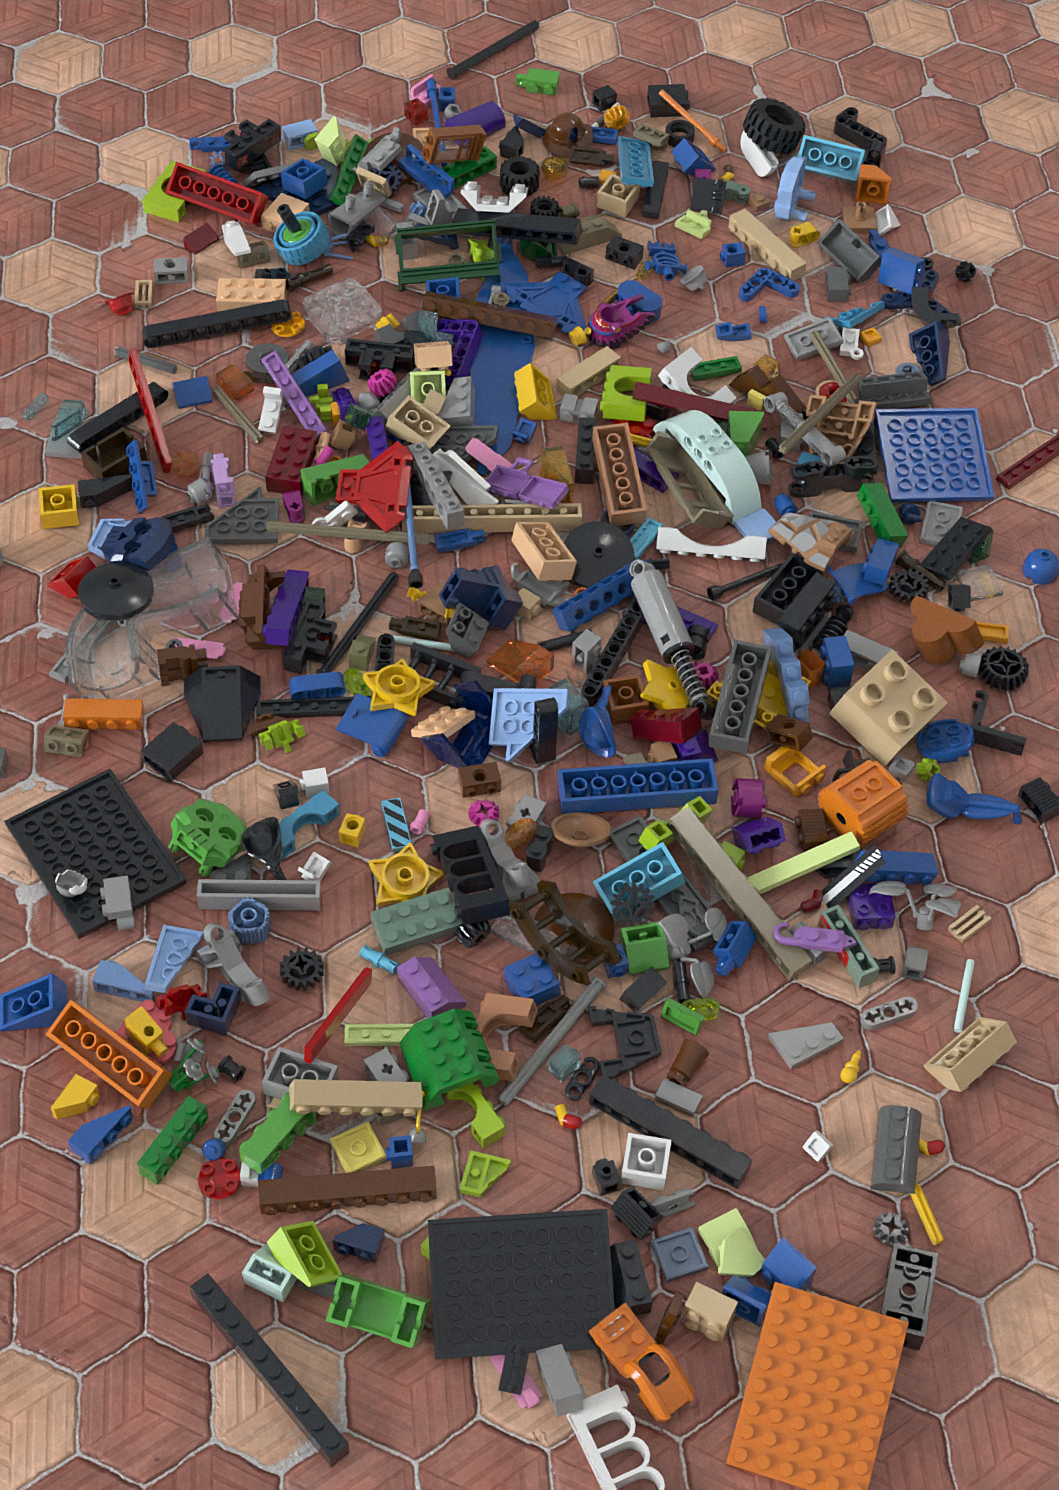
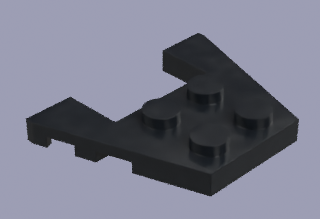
M588 1006L591 1027L613 1024L620 1054L619 1059L600 1061L602 1076L615 1078L661 1056L662 1050L654 1015L630 1011L622 1013L615 1012L614 1009L607 1008L602 1010L596 1009L595 1006Z

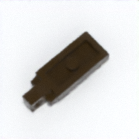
M571 146L570 163L605 166V164L614 163V155L606 154L607 151H603V149Z
M411 616L401 619L391 617L389 622V630L437 642L442 629V623Z
M562 995L555 1002H546L537 1011L532 1028L520 1026V1033L536 1043L567 1013L566 1011L571 1006L569 998Z

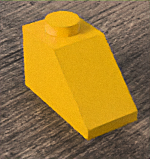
M75 1074L51 1107L54 1118L61 1119L88 1112L91 1106H95L100 1098L98 1086Z

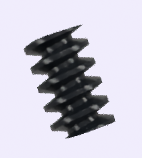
M838 615L831 616L812 641L813 646L820 651L824 638L844 636L848 630L846 620Z

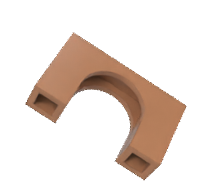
M486 993L484 1000L480 1003L479 1016L476 1018L478 1023V1029L476 1030L482 1033L485 1043L495 1029L504 1025L532 1028L538 1011L534 999ZM487 1046L491 1056L489 1063L495 1066L499 1080L514 1082L520 1066L516 1052L495 1050Z

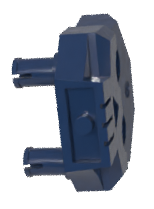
M145 517L134 518L125 527L113 526L101 546V550L107 563H130L150 571L167 558L176 539L168 519L160 517L148 520Z

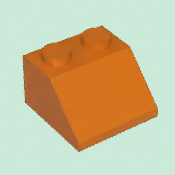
M860 164L855 202L863 201L865 203L887 205L892 178L877 166Z

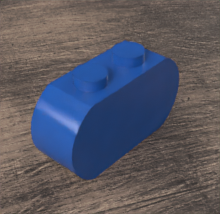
M634 280L621 283L618 287L617 302L639 294L644 296V299L627 307L632 316L638 311L652 312L655 314L656 319L650 323L660 318L662 298L658 294Z

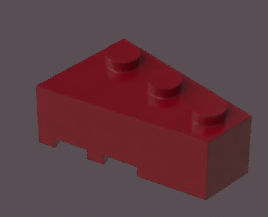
M699 708L641 709L630 718L633 739L684 744L702 729Z

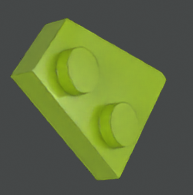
M471 1150L459 1193L481 1198L511 1166V1160Z

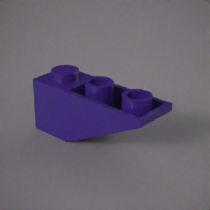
M338 388L336 391H332L333 400L338 404L340 420L353 425L359 424L357 404L349 389Z

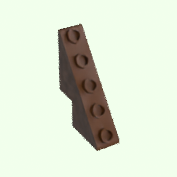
M758 364L736 376L729 384L730 387L748 395L751 389L765 396L783 392L788 399V405L795 412L802 413V410L806 408L781 374L769 380Z

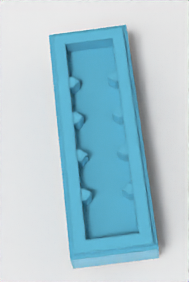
M649 517L647 518L646 522L642 524L630 539L634 549V560L639 559L658 536V527H664V524Z

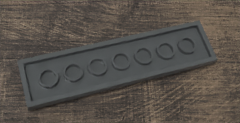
M640 815L610 831L608 839L626 862L647 851L638 841L648 826ZM679 867L686 883L656 899V903L666 916L679 914L678 903L681 894L700 900L699 910L705 918L706 911L711 907ZM689 932L687 933L689 937L687 941L695 938ZM711 934L708 937L707 943L699 940L690 944V948L696 953L717 941H715Z

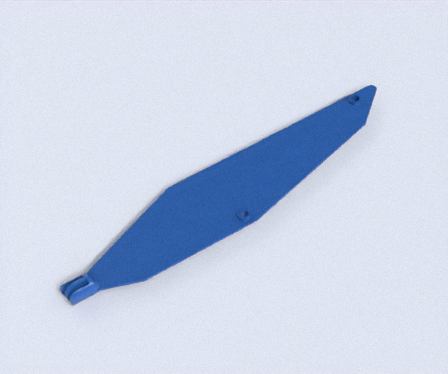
M497 238V244H500V238ZM502 238V263L499 264L501 282H497V276L486 277L475 301L488 303L493 285L501 286L500 292L506 293L505 284L528 283V274L513 252L512 239H509L507 244V238ZM509 302L506 306L509 308L523 310L519 308L521 304H519L518 302H516L515 304ZM479 324L483 332V338L470 370V376L475 388L474 425H498L497 443L489 448L503 456L511 447L513 439L511 433L512 430H515L519 414L514 372L531 363L535 348L534 335ZM477 460L478 473L485 475L489 469Z

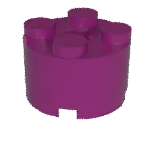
M734 779L732 790L735 791L734 796H731V812L734 817L761 818L762 808L766 807V796H763L764 780Z

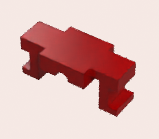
M198 984L178 986L169 989L167 994L157 996V1008L159 1010L164 1009L166 1017L173 1015V1013L181 1012V1019L184 1021L186 1020L185 1010L192 994L207 998V993H201V987Z

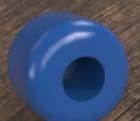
M212 1138L206 1141L202 1148L204 1157L211 1161L222 1158L226 1153L225 1142L220 1138Z

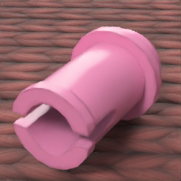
M420 809L414 822H411L410 830L413 834L420 835L425 831L426 822L430 817V813L427 810Z

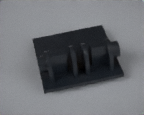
M695 177L690 210H707V212L722 214L727 182L719 179L712 180Z

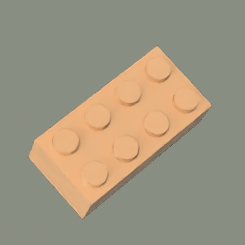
M219 278L216 298L217 312L281 299L286 300V279Z
M516 522L511 541L539 581L572 580L577 561L549 522Z

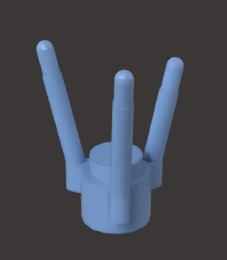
M347 234L331 237L328 247L323 252L324 257L330 256L353 260V257L330 253V251H333V246L348 244L347 240L332 242L346 237Z

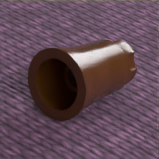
M684 1039L680 1051L667 1074L669 1081L685 1087L699 1066L709 1056L707 1049L694 1040Z

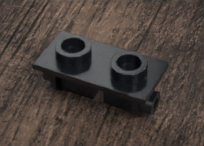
M363 220L346 238L352 252L361 247L367 238L366 236L375 231L373 224H366L365 220Z
M507 1345L499 1391L521 1395L530 1348L520 1345Z

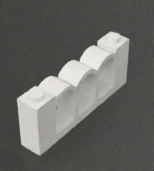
M618 1385L583 1399V1410L566 1414L602 1490H617L639 1479H649L655 1483L658 1490H664L665 1483L662 1475L656 1469L648 1467L650 1459L648 1446L643 1440L634 1437L636 1424L634 1417L627 1411L629 1399L625 1391H621ZM611 1420H620L629 1428L628 1435L597 1449L589 1432L590 1429ZM626 1449H633L641 1454L644 1460L641 1466L614 1479L611 1478L603 1459Z

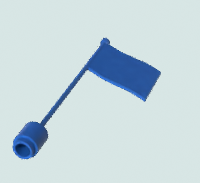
M782 493L775 497L774 506L781 516L785 513H797L798 508L790 496ZM864 563L844 566L836 570H832L828 566V571L848 598L850 605L855 604V599L882 593L889 589L887 583L883 586L863 580L865 575L862 572Z

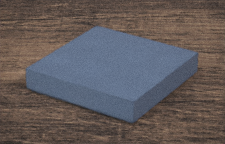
M693 1227L651 1240L652 1248L666 1283L708 1270V1263Z

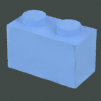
M308 119L282 126V139L288 150L304 147V138L314 132L318 133V130L312 120Z

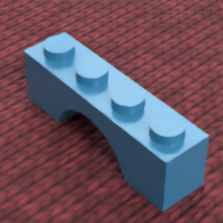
M324 790L313 795L307 803L299 806L293 814L283 818L280 822L282 840L280 861L296 850L294 836L301 827L308 824L326 826L340 815L339 803Z

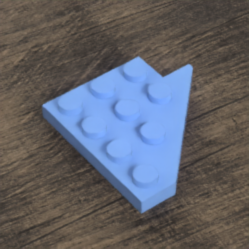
M494 688L489 745L507 746L506 761L512 762L533 742L534 702L555 697L559 718L568 710V689Z

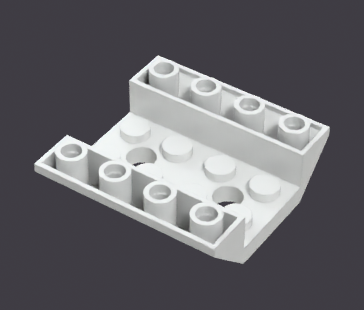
M468 181L462 187L461 194L476 211L509 213L527 196L529 187H525V184H516L510 191V200L507 196H499L498 199H492L493 196L483 195L480 198L481 185H477V182Z

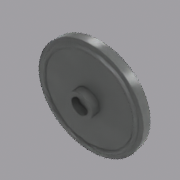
M263 343L249 350L246 356V363L252 372H262L268 375L269 372L262 363V358L276 350L286 365L289 361V356L282 346L273 343Z

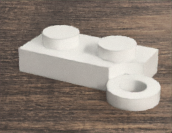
M843 327L842 338L844 343L840 345L839 355L850 356L855 360L863 357V350L858 348L860 329Z
M345 500L325 518H316L312 524L317 525L322 522L319 525L342 526L356 515L358 511L356 507Z

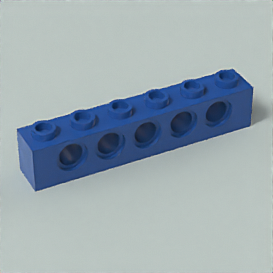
M631 563L553 608L552 611L559 629L568 632L574 631L582 623L591 621L592 617L597 614L606 612L607 608L618 605L622 599L633 596L634 592L631 582L634 577L630 574Z

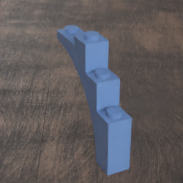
M781 627L762 630L764 645L772 647L771 660L782 688L787 717L810 723L808 684L802 680L800 660L794 656L792 637Z

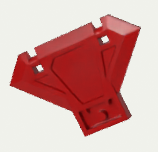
M397 441L361 469H340L336 502L342 504L346 500L350 504H357L385 533H388L405 519L406 513L400 511L401 508L407 507L412 467L406 465L407 462L413 461V455Z

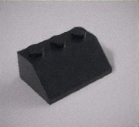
M637 1240L613 1244L610 1246L615 1310L626 1303L635 1316L651 1313L653 1301Z

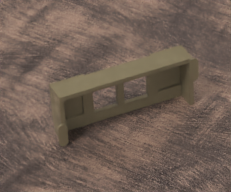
M657 431L646 448L679 505H682L693 524L721 530L734 517V514L729 511L710 479L675 438H671L669 434ZM670 471L685 474L691 484L676 482ZM681 489L696 491L702 502L687 500Z

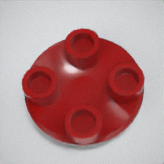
M220 1158L216 1161L205 1162L202 1164L198 1176V1185L201 1192L214 1200H222L232 1196L241 1184L240 1168L232 1159Z

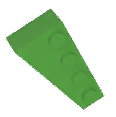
M364 454L301 469L302 492L313 507L336 497L340 469H361L369 463V460Z
M289 1092L286 1093L281 1100V1104L269 1112L267 1120L263 1124H259L255 1128L252 1137L241 1144L239 1149L241 1161L262 1175L280 1157L282 1149L287 1151L292 1146L296 1135L301 1137L306 1132L305 1127L308 1124L313 1126L317 1122L316 1112L297 1114L296 1111H290Z

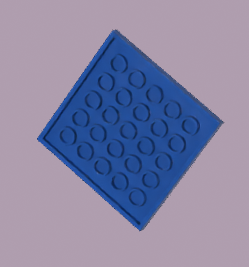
M977 408L875 410V420L888 495L892 503L987 501L994 499L995 496Z

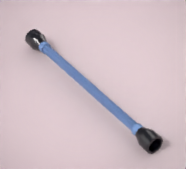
M407 462L406 466L412 467V462ZM409 484L407 507H405L411 564L408 582L409 587L419 589L423 586V576L419 571Z

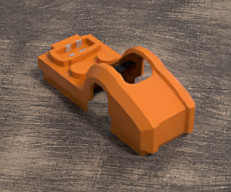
M626 1303L590 1329L589 1333L593 1337L594 1342L602 1349L609 1362L615 1366L626 1379L630 1377L636 1382L640 1389L637 1397L656 1422L664 1424L671 1418V1414L684 1404L688 1405L694 1399V1390L674 1356L666 1347L654 1341ZM657 1353L670 1370L666 1376L653 1385L639 1366Z

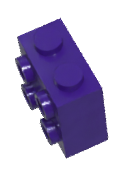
M768 816L731 828L735 846L750 854L760 853L766 847H778L780 843L786 841L782 822Z
M877 883L861 884L847 896L851 922L855 930L888 929L894 925L896 916L892 896L880 893L870 894L871 888Z

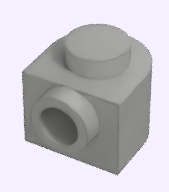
M449 104L442 113V118L446 123V119L462 112L457 104Z
M973 653L966 654L965 660L961 659L959 667L962 675L976 678L981 656Z

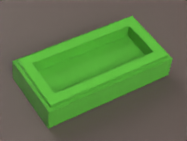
M669 997L665 1001L661 1017L696 1036L700 1032L705 1018Z

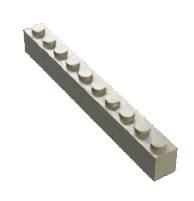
M687 807L670 817L667 827L673 833L674 838L739 919L748 923L757 937L756 940L790 981L807 970L812 962L809 952L800 946L784 945L776 941L773 935L774 928L778 924L784 923V921L778 918L773 912L771 905L762 899L758 889L753 887L748 881L746 874L737 868L733 858L724 852L721 843L716 842L710 830L699 821L698 815ZM786 927L780 929L782 936L794 937V934H791Z

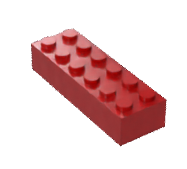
M179 162L175 163L165 192L171 196L258 227L261 215L269 197L256 190Z

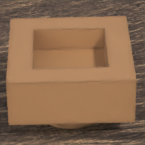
M762 192L748 197V203L756 212L770 206V201Z

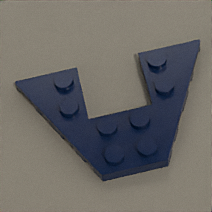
M324 158L313 163L326 168L328 185L307 199L284 190L281 177L253 189L269 196L268 200L274 201L283 193L309 203L310 212L316 213L318 216L339 207V205L330 200L338 178L337 166Z

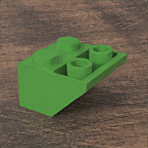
M659 922L621 928L620 943H622L629 962V975L645 973L651 966L656 971L669 969L666 937L663 928L658 924Z

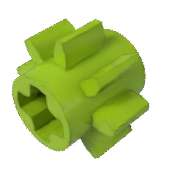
M922 758V762L917 763L916 774L921 776L920 781L929 782L932 775L940 773V766L936 764L935 759Z

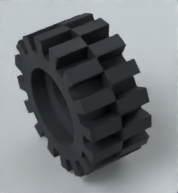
M545 195L542 198L538 196L537 199L534 198L531 201L530 214L558 217V201H555V198L551 199V196L545 198Z

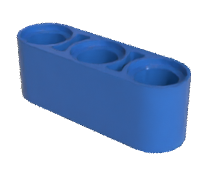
M341 672L296 676L289 680L291 699L339 697L346 692L344 677Z

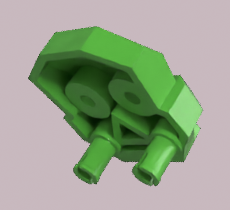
M199 798L192 806H186L176 813L171 822L172 839L168 844L169 849L174 844L171 851L179 852L182 848L201 864L198 869L199 874L204 869L201 875L203 877L210 876L214 866L224 868L233 861L236 854L245 851L242 846L241 835L247 829V825L242 818L225 804Z

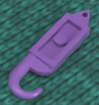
M780 923L773 931L774 938L779 943L800 946L804 949L842 953V950L856 945V941L841 930L803 926L796 930L794 937H784L780 934V929L787 927L788 923Z

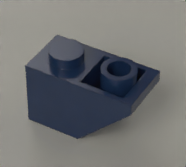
M362 1223L334 1236V1250L342 1255L347 1256L350 1254L356 1256L364 1262H376L385 1240L384 1229Z

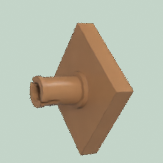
M863 201L861 206L860 202H857L856 206H842V221L854 233H869L871 230H877L874 207H867V204Z

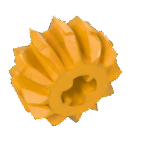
M617 104L615 107L612 106L604 114V123L609 129L622 130L630 122V113L624 105L619 106Z

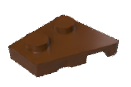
M678 1293L674 1294L666 1307L654 1339L657 1344L663 1345L672 1325L675 1326L678 1318L682 1315L685 1305L681 1303L684 1296Z

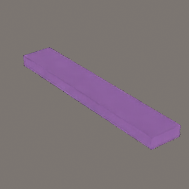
M276 350L262 358V363L278 388L282 390L284 397L304 428L317 431L318 439L320 438V433H328Z

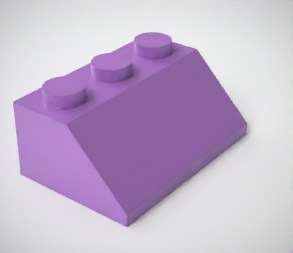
M414 957L397 967L398 980L427 1019L466 1005L464 998L432 957Z

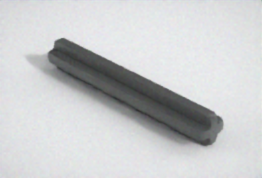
M119 346L116 347L114 350L115 356L128 360L130 350ZM138 353L142 365L175 374L177 371L176 364Z

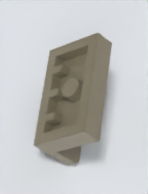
M641 124L633 131V136L640 141L649 142L653 146L663 149L667 148L670 134Z
M264 241L250 243L251 253L236 256L239 268L271 260L268 245Z
M51 724L44 734V751L81 757L83 755V745L89 737V730Z

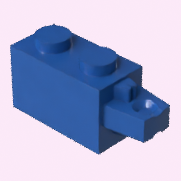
M730 921L715 946L713 952L718 961L714 970L717 975L727 976L733 968H740L754 945L757 937L746 921Z

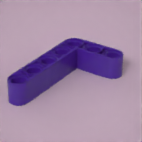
M440 319L433 326L440 341L457 342L452 355V366H448L451 375H445V386L448 391L454 378L468 377L483 338V332L476 320Z

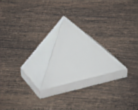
M888 204L875 212L879 236L901 226Z

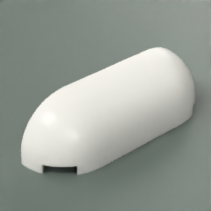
M743 130L740 144L744 156L758 176L765 177L771 175L777 169L779 163L772 151L769 152L765 148L759 147L758 144L753 143L752 139H749L747 133Z

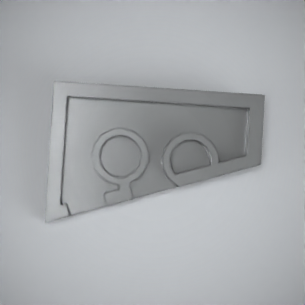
M832 1022L768 1033L769 1040L790 1069L843 1043L844 1040Z

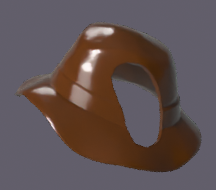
M562 113L556 116L552 125L546 128V132L543 135V143L555 155L570 158L571 149L567 147V137L571 129L574 127L578 129L577 146L590 147L593 141L592 127L588 124H583L581 119L573 113Z

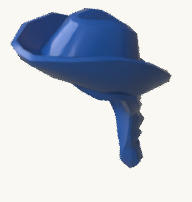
M610 685L604 687L602 696L596 703L595 708L587 707L582 712L579 720V734L585 747L597 756L607 758L616 755L614 729L609 713L606 710L611 693Z

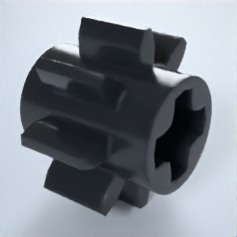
M963 261L960 262V265L956 266L955 275L959 281L968 282L971 281V278L975 277L976 268L972 262Z

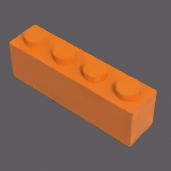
M66 698L63 720L65 727L135 730L143 728L145 710L142 699Z

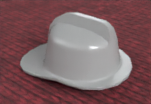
M699 265L690 269L682 276L680 282L690 291H695L699 288L704 290L703 285L708 280L705 268Z

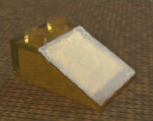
M563 446L543 448L542 456H539L541 467L539 468V477L567 484L569 491L561 502L573 503L574 483Z

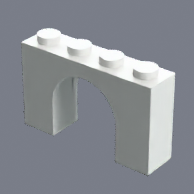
M690 347L664 367L658 377L669 389L697 395L690 389L687 383V374L694 370L703 359ZM725 385L712 396L705 398L732 404L737 397Z

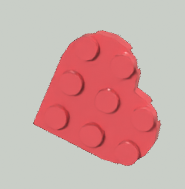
M147 999L135 1008L132 1013L142 1006L164 1033L163 1043L168 1048V1051L162 1057H158L153 1051L148 1055L160 1065H167L173 1060L177 1045L175 1036L170 1032L172 1028V1015L166 1017L164 1009L159 1010L157 1008L156 1001L153 1002ZM124 1021V1023L120 1026V1028L117 1030V1032L120 1033L122 1036H124L126 1039H128V1040H129L131 1043H133L135 1046H137V1045L125 1034V1021Z

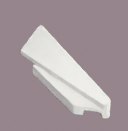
M439 449L432 454L441 471L453 472L449 483L467 505H495L499 503L496 498L488 493L491 485L454 451L448 450L443 452Z

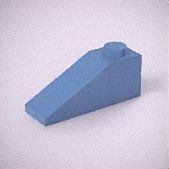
M100 960L92 980L96 992L139 1002L147 999L155 1002L153 991L144 990L145 984L121 964L112 960Z

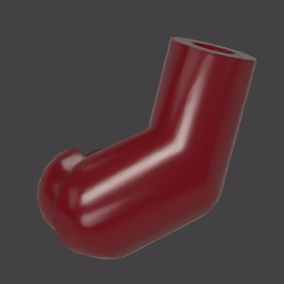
M815 889L811 899L801 902V911L810 913L819 910L822 904L823 891Z

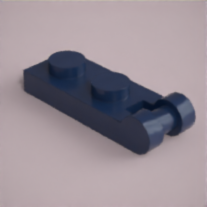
M417 222L416 225H415V227H417V226H428V225L421 224V223H418V222ZM457 234L417 237L420 240L449 246L451 250L459 248Z

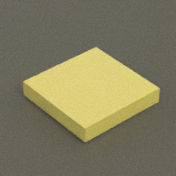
M369 1121L329 1139L345 1173L361 1172L386 1160V1154Z

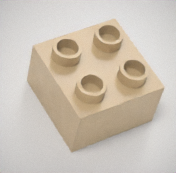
M891 650L844 694L829 714L885 767L932 721L948 702L897 653Z

